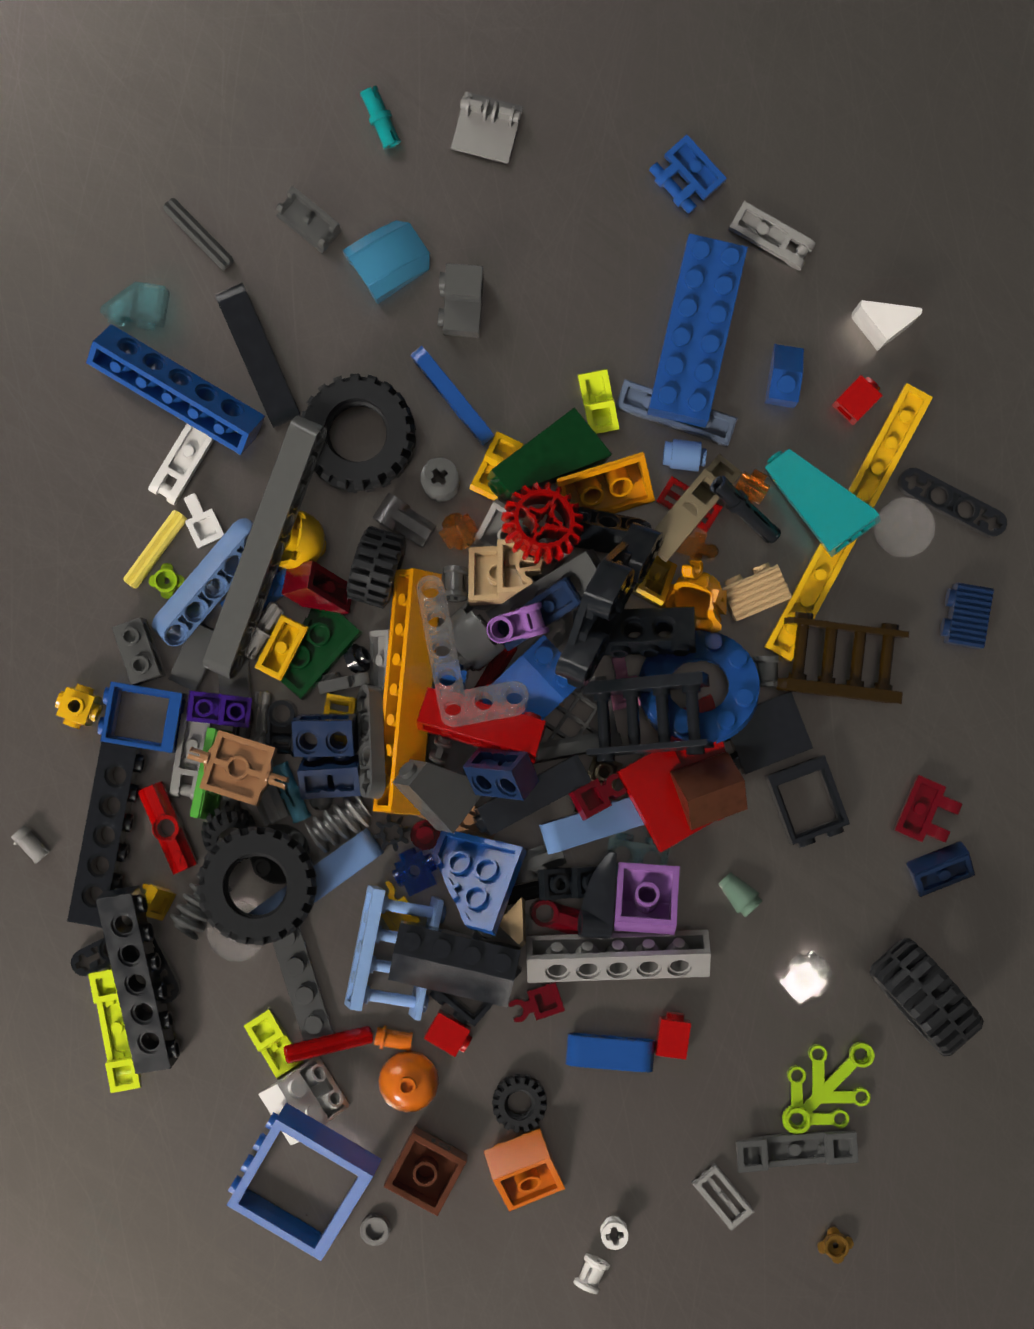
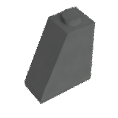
M412 759L400 768L398 776L392 782L436 830L449 833L456 831L481 797L480 795H475L467 776L428 762Z

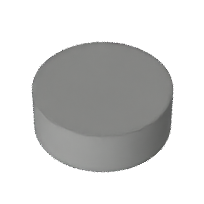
M379 1213L367 1215L360 1226L361 1238L371 1246L385 1243L391 1231L389 1220Z

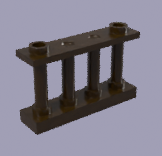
M795 612V617L784 618V624L797 625L792 673L789 672L788 678H778L777 690L902 704L903 692L892 691L893 685H890L895 638H909V631L899 630V625L881 623V628L815 620L813 619L814 614ZM809 627L826 629L821 676H817V681L806 680L807 674H804ZM838 631L854 633L849 680H846V685L835 684L836 678H833ZM866 634L883 636L878 683L874 684V688L864 687V681H861Z

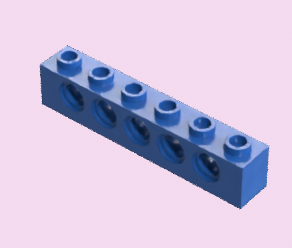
M110 324L92 342L86 361L88 365L239 455L257 438L265 415L116 326Z

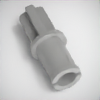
M269 602L263 611L248 647L247 657L249 656L255 660L263 644L270 637V633L276 626L281 614H284V609L279 604Z

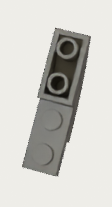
M718 454L711 464L702 471L655 527L654 530L664 534L662 546L657 554L663 561L667 562L721 499L710 490L712 482L719 476H725L733 485L742 474L737 467L721 454Z

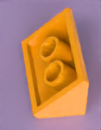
M644 452L556 479V487H562L561 495L572 494V499L569 503H579V506L584 508L618 513L655 501Z

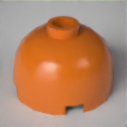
M410 1050V1052H398L389 1058L381 1068L378 1080L380 1093L385 1102L397 1111L405 1113L419 1111L428 1106L436 1096L439 1085L438 1070L423 1053Z

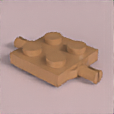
M218 730L214 744L208 752L191 747L189 752L199 754L200 756L189 753L187 756L188 759L204 763V775L199 788L259 807L264 790L268 785L285 790L288 785L277 782V780L289 783V777L273 773V762L278 750L277 748Z

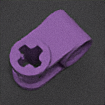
M542 602L520 607L514 611L492 618L486 627L488 637L495 643H506L550 632L549 627H545L541 614ZM500 620L505 621L509 626V634L507 636L502 635L498 631Z

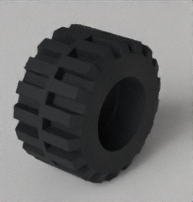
M369 526L364 531L348 578L347 596L349 599L382 609L385 608L393 594L396 570H401L406 551L405 536L373 526Z

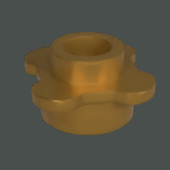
M837 1227L828 1228L827 1236L817 1244L818 1251L821 1254L826 1253L836 1264L842 1263L849 1249H852L854 1246L853 1239L842 1235ZM835 1242L838 1243V1247L836 1248L833 1247V1243Z

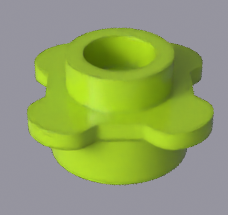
M170 563L162 564L161 569L155 575L149 577V585L159 590L161 597L164 599H170L173 592L185 581L182 575H178L173 570V566ZM166 578L170 580L168 584L164 583Z

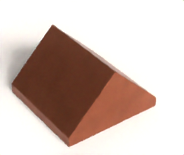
M728 752L670 772L690 830L748 809L745 780Z

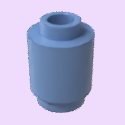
M673 439L672 442L665 441L662 465L669 466V469L698 472L699 466L705 467L707 449L702 448V442L679 439Z

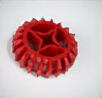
M538 482L533 484L532 490L525 485L521 488V494L515 491L511 496L512 501L506 502L504 506L506 512H503L501 515V520L505 522L502 524L501 531L509 533L505 538L506 543H515L512 548L513 553L518 552L520 549L524 552L522 555L523 560L532 555L534 556V563L538 564L541 557H543L548 565L552 562L553 556L560 561L563 559L564 553L571 554L574 550L573 545H578L580 541L578 535L582 534L584 529L579 524L583 520V514L576 513L580 507L579 503H569L572 499V494L561 495V486L556 491H552L550 482L546 483L544 489H541ZM544 504L545 507L537 509L530 505ZM554 510H556L563 518L565 527L562 526L563 522L559 521L555 517ZM547 514L548 516L545 521L546 524L544 525V527H541L539 532H537V529L539 527L538 523L540 522V520H543L544 516ZM519 520L523 521L522 524L530 530V537L522 530ZM542 538L559 539L550 543L538 542Z

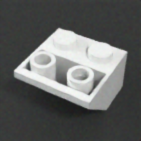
M319 1056L309 1059L258 1094L271 1115L273 1112L279 1115L284 1105L288 1103L323 1125H326L350 1106ZM282 1132L290 1145L299 1142Z

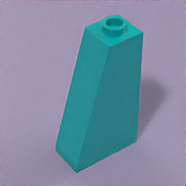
M788 449L784 453L779 451L768 459V465L765 466L767 474L831 557L881 521L879 513L874 508L792 450Z

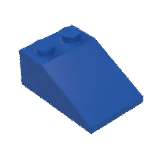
M543 635L498 677L479 698L483 700L482 703L492 706L495 703L507 705L512 708L513 712L524 714V712L538 714L542 717L541 720H543L576 687L569 685L567 679L555 674L556 665L562 653Z

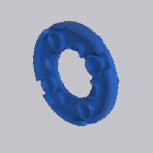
M696 630V653H689L686 656L658 654L655 657H647L641 667L639 677L673 674L675 670L688 662L708 661L717 665L725 673L729 682L728 693L724 701L715 709L699 713L701 739H708L717 744L736 735L753 717L760 695L759 674L752 657L735 640L720 633ZM652 692L641 693L639 700L642 711L651 726L658 731L656 696H653ZM669 695L671 740L674 742L689 740L687 710L680 708L672 700L671 695Z

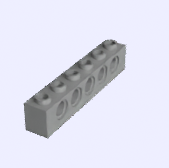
M708 930L675 931V935L641 932L612 933L610 939L579 937L578 934L526 936L527 983L710 977L711 949Z

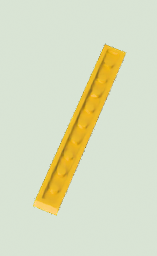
M906 383L867 453L848 491L872 508H874L928 408L933 398L932 396ZM856 540L833 557L819 543L792 593V598L789 599L764 646L765 649L789 662L792 661L797 625L784 624V618L795 617V612L814 614L813 619L816 617Z

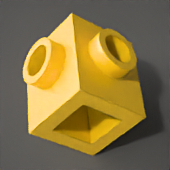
M77 683L76 688L66 687L65 691H61L57 697L55 708H58L56 715L64 718L63 724L80 729L81 725L92 726L93 721L96 722L101 713L102 705H100L102 697L94 695L93 688ZM77 700L80 703V709L74 712L72 709Z

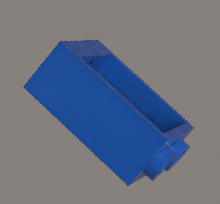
M110 682V687H106L103 694V705H106L105 717L101 716L98 723L97 732L101 735L100 741L175 753L181 714H184L187 694ZM122 691L169 699L162 743L115 735Z

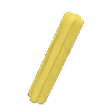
M177 510L171 512L124 576L123 580L132 588L139 587L185 524L187 518Z

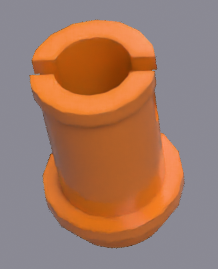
M384 1025L383 1028L377 1027L374 1045L380 1046L379 1049L389 1047L410 1052L413 1032L386 1029L387 1025Z

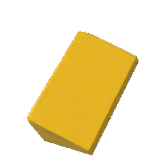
M281 614L254 668L282 681L309 627Z

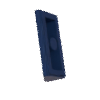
M961 841L906 863L919 897L975 876L970 853Z

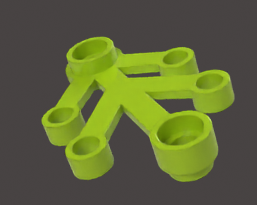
M865 1042L854 1043L849 1049V1057L825 1081L824 1061L827 1059V1050L820 1044H813L808 1050V1056L812 1060V1095L804 1103L802 1083L806 1080V1072L798 1065L791 1066L787 1071V1078L791 1082V1105L786 1107L782 1114V1123L786 1130L793 1134H802L808 1131L811 1125H834L837 1128L846 1127L849 1123V1115L844 1109L836 1108L831 1113H817L813 1111L820 1104L855 1103L857 1106L863 1107L870 1102V1093L864 1087H856L852 1091L834 1090L857 1067L865 1068L872 1064L875 1057L872 1047ZM818 1048L822 1049V1057L819 1059L813 1058V1051ZM860 1048L865 1049L866 1052L862 1059H858L855 1056V1052ZM800 1070L802 1072L799 1080L791 1078L793 1071ZM861 1091L865 1092V1100L862 1102L856 1101V1094ZM800 1113L802 1120L799 1123H793L791 1120L793 1114ZM843 1113L845 1115L842 1123L834 1121L836 1114Z

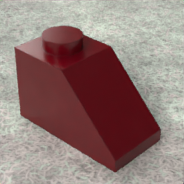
M314 561L305 562L299 567L286 570L282 595L302 607L347 614L349 613L352 600L347 596L348 582Z

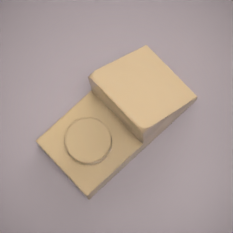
M523 897L503 915L499 926L521 948L526 944L525 900Z

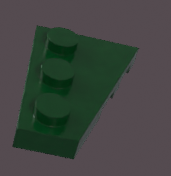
M311 608L308 617H305L303 625L309 627L281 681L301 700L305 699L317 685V682H320L322 676L327 674L348 650L349 646L362 634L341 613Z

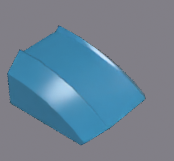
M395 220L364 236L343 250L345 257L354 266L367 285L377 304L429 270L430 252L408 222Z

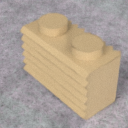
M769 562L753 568L754 575L743 579L741 574L724 581L726 587L722 588V590H727V607L734 623L792 598L778 564L770 567Z

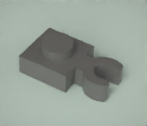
M340 672L323 675V681L317 682L320 695L360 687L363 684L369 685L370 679L368 672L341 677Z

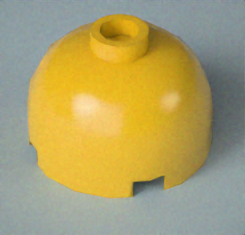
M299 510L278 567L293 569L305 562H317L325 553L326 541L323 526L313 515Z

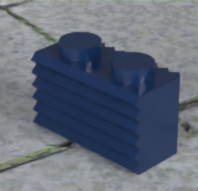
M964 583L953 584V589L948 588L945 606H949L948 618H943L940 628V635L945 636V644L974 649H983L985 647L994 593L993 588Z

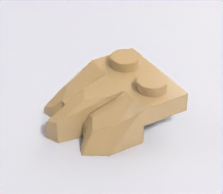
M497 539V546L469 547V605H497L506 602L533 583L529 577L542 573L544 559H540L538 564L534 563L533 557L523 560L522 555L524 552L520 549L518 552L513 553L512 548L515 543H506L505 539Z

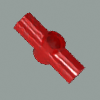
M163 781L137 791L152 824L153 835L158 839L173 875L197 865V859L184 832L183 821L177 815ZM165 819L171 820L174 823L175 831L171 836H166L161 830V824Z

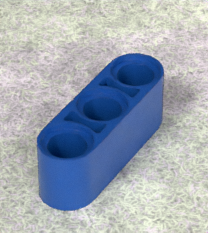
M568 1033L565 1064L584 1068L653 1072L655 1040L590 1033Z

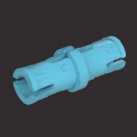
M286 761L274 766L273 773L289 777V783L277 780V782L288 785L285 790L279 788L280 796L284 799L292 817V822L295 824L311 817V814L307 809L304 799L300 798L299 785L297 786L288 765L289 763Z

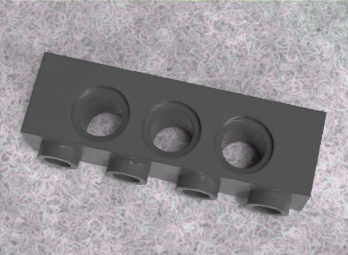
M594 549L585 551L532 583L506 602L486 611L491 620L503 613L514 611L567 576L569 579L572 576L579 578L581 588L578 593L582 598L601 560Z

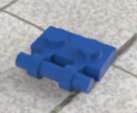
M687 134L665 153L664 158L671 164L664 170L656 162L649 169L656 178L655 182L660 188L664 187L674 198L672 201L677 207H682L688 214L697 208V205L690 199L694 193H697L704 201L727 180L725 175ZM677 173L689 184L683 190L672 179Z

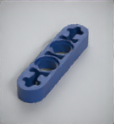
M420 346L410 354L418 368L478 442L483 446L491 440L494 434L426 349Z

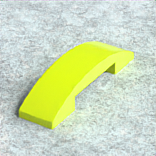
M112 969L89 973L93 1002L97 1004L107 1062L105 1066L110 1092L115 1093L141 1088V1073L135 1074Z

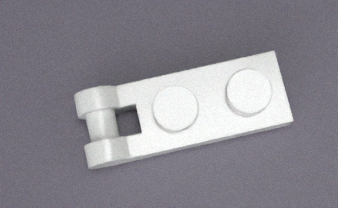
M186 424L153 478L148 490L155 495L160 493L167 498V502L175 506L182 497L186 486L214 442V439ZM169 475L177 479L173 487L165 483Z

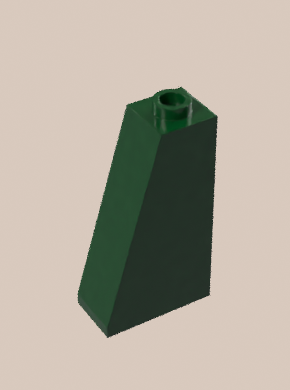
M574 407L494 467L487 476L489 480L488 485L496 496L499 497L501 495L507 501L511 499L515 491L521 494V488L525 485L532 490V486L536 482H538L541 488L545 487L546 483H556L558 478L604 464L612 453Z

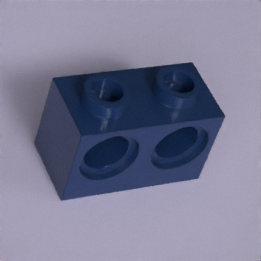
M357 714L297 715L291 721L294 757H303L304 761H317L321 757H333L335 761H345L351 759V756H354L358 751ZM304 733L314 734L317 738V744L308 743L305 740ZM334 733H343L347 737V743H338L334 738Z
M479 747L463 765L475 795L524 801L539 782L528 752Z
M359 754L351 756V759L345 761H335L333 757H321L317 761H304L302 758L297 770L301 799L361 796Z

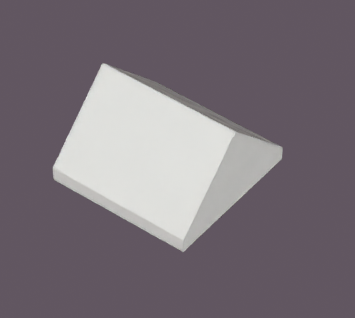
M861 300L852 312V319L878 351L910 327L922 314V308Z

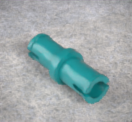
M369 87L360 92V96L370 115L368 120L371 126H375L383 144V149L386 150L400 144L401 140L390 119L392 118V113L386 109L378 87Z

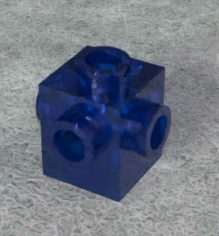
M415 847L398 854L400 860L394 863L396 869L392 870L398 886H405L409 897L438 883L433 872L438 870V867L431 853L426 855L423 849L416 852ZM410 866H418L420 874H412Z

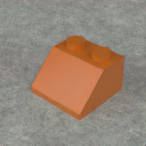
M540 1128L525 1132L517 1138L498 1143L492 1148L484 1150L492 1180L509 1211L565 1189L549 1146Z

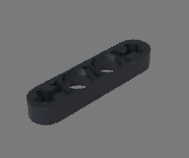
M909 468L902 472L898 478V487L903 494L989 538L996 537L1006 530L1007 518L1000 510L921 469ZM916 475V482L923 486L927 484V481L931 482V485L925 491L924 497L920 495L923 491L922 488L915 486L909 489L907 487L909 482L905 480L906 477L910 478ZM934 488H942L947 493V499L943 504H937L932 500L931 492ZM963 501L969 502L973 506L974 511L970 518H964L958 513V505ZM981 509H983L984 513L981 516L986 519H991L995 516L997 518L996 524L999 525V528H994L990 531L988 530L989 524L987 522L979 520L975 524L973 521L976 520Z

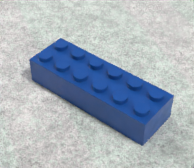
M689 233L648 406V415L698 427H706L715 395L748 249L747 246Z

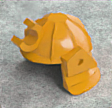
M691 560L690 565H682V576L678 578L675 584L670 585L665 602L659 608L694 607L696 630L717 633L722 629L720 614L726 615L727 590H722L720 582L714 576L703 572V561Z

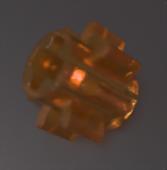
M754 469L751 474L744 471L735 488L743 490L748 495V500L751 503L754 502L760 505L770 485L764 482L767 475Z
M452 513L443 520V530L439 531V535L449 549L455 546L456 549L463 550L474 543L475 536L473 533H476L479 529L469 514L462 516L460 513Z

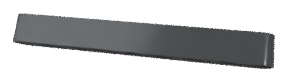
M299 415L295 416L291 421L206 650L203 667L229 679H234L241 669L324 445L327 428L321 424Z

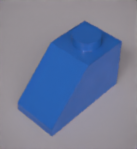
M774 344L765 404L794 408L799 403L803 378L804 348Z

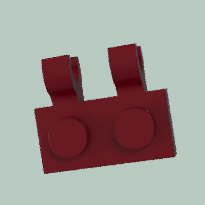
M917 775L893 830L922 843L926 835L946 843L950 831L931 823L936 810L939 807L954 815H958L963 804L943 796L946 790L945 786Z

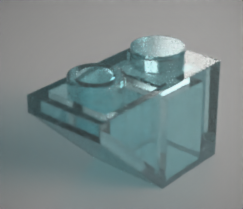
M135 281L103 304L100 308V313L105 318H108V323L125 326L127 321L138 323L137 327L141 329L155 330L156 326H165L170 292L165 286Z

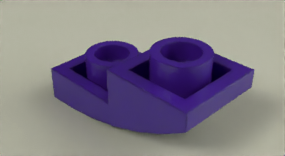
M189 690L186 721L249 728L252 698Z

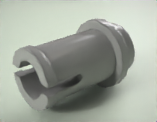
M24 825L11 838L15 841L13 844L15 846L19 845L37 864L50 850L32 833V828L28 829Z

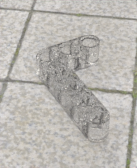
M427 575L419 580L417 584L418 603L442 722L450 727H459L518 716L526 711L529 692L527 687L519 681H509L464 690L444 584L439 577L434 575ZM429 588L439 591V594L433 598L423 595L424 591ZM434 617H440L445 621L439 627H433L428 622ZM439 646H446L450 649V652L445 656H438L434 653V650ZM444 675H452L456 678L455 683L450 686L442 685L439 680ZM511 693H518L523 697V700L518 704H511L507 701L506 697ZM482 698L489 699L492 702V706L486 710L479 709L475 704ZM451 704H457L462 708L461 712L457 715H449L445 712V709Z

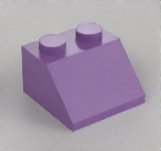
M618 862L614 931L675 935L680 866Z

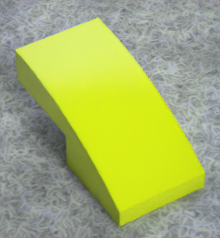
M608 369L577 374L585 416L589 426L596 434L619 430Z
M270 1009L244 1025L256 1049L262 1053L277 1079H280L304 1063L303 1060L290 1064L286 1062L284 1047L293 1043Z

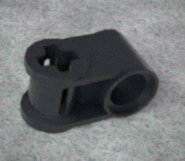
M287 699L278 700L272 703L268 709L265 745L277 748L276 754H291L294 757L291 721L298 715V710L292 701ZM279 705H285L290 710V718L285 722L280 721L276 717L275 711ZM276 742H287L288 744H276Z

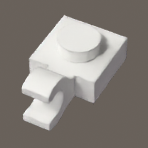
M195 493L185 497V503L192 515V518L186 520L185 523L197 548L200 549L221 539L225 533L214 510L211 508L204 512L200 500Z

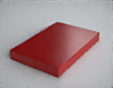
M675 751L648 753L616 771L659 852L665 851L709 825L706 824L690 830L670 774L672 771L683 768Z

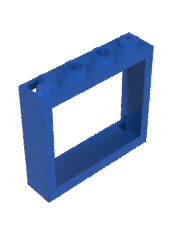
M286 1103L280 1114L278 1115L273 1112L265 1125L270 1131L267 1135L262 1132L252 1148L257 1151L255 1157L249 1154L240 1170L245 1173L243 1178L237 1175L231 1184L228 1192L233 1195L227 1206L322 1261L373 1178L382 1159ZM280 1131L357 1175L323 1233L247 1189Z

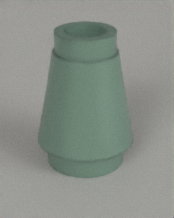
M732 872L718 884L738 914L741 912L745 918L763 902L758 896L759 892Z

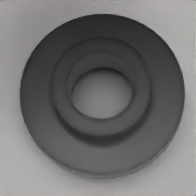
M356 643L349 646L348 651L344 653V659L349 669L354 673L368 671L371 662L368 650Z

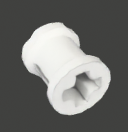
M618 1216L607 1217L600 1226L602 1242L611 1250H619L628 1241L629 1234L626 1223ZM613 1227H617V1238H612L610 1234Z
M586 1253L584 1256L586 1262L579 1277H575L573 1283L584 1291L598 1294L600 1290L598 1285L604 1271L609 1270L610 1264L598 1256Z

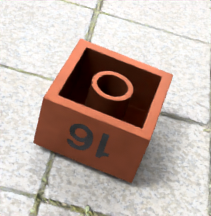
M414 1126L385 1180L384 1188L438 1216L467 1162L468 1155Z

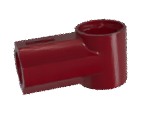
M537 899L531 904L529 914L536 925L566 934H578L577 921L579 909L550 900ZM541 905H549L552 910L550 918L545 921H540L536 917V910Z

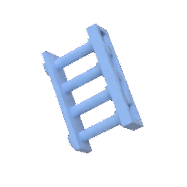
M367 886L344 1002L350 1010L362 1011L363 1003L367 1004L368 1001L409 1007L408 1014L414 1020L421 1021L422 1013L426 1012L429 997L426 995V988L414 986L412 995L370 989L367 982L369 973L373 974L374 971L390 972L392 961L376 959V956L373 955L375 943L378 944L380 941L396 943L398 931L382 929V926L379 925L381 913L384 914L386 911L425 917L427 918L426 925L439 928V924L444 922L446 916V906L443 905L444 900L431 896L430 906L388 899V896L385 895V890L381 887Z

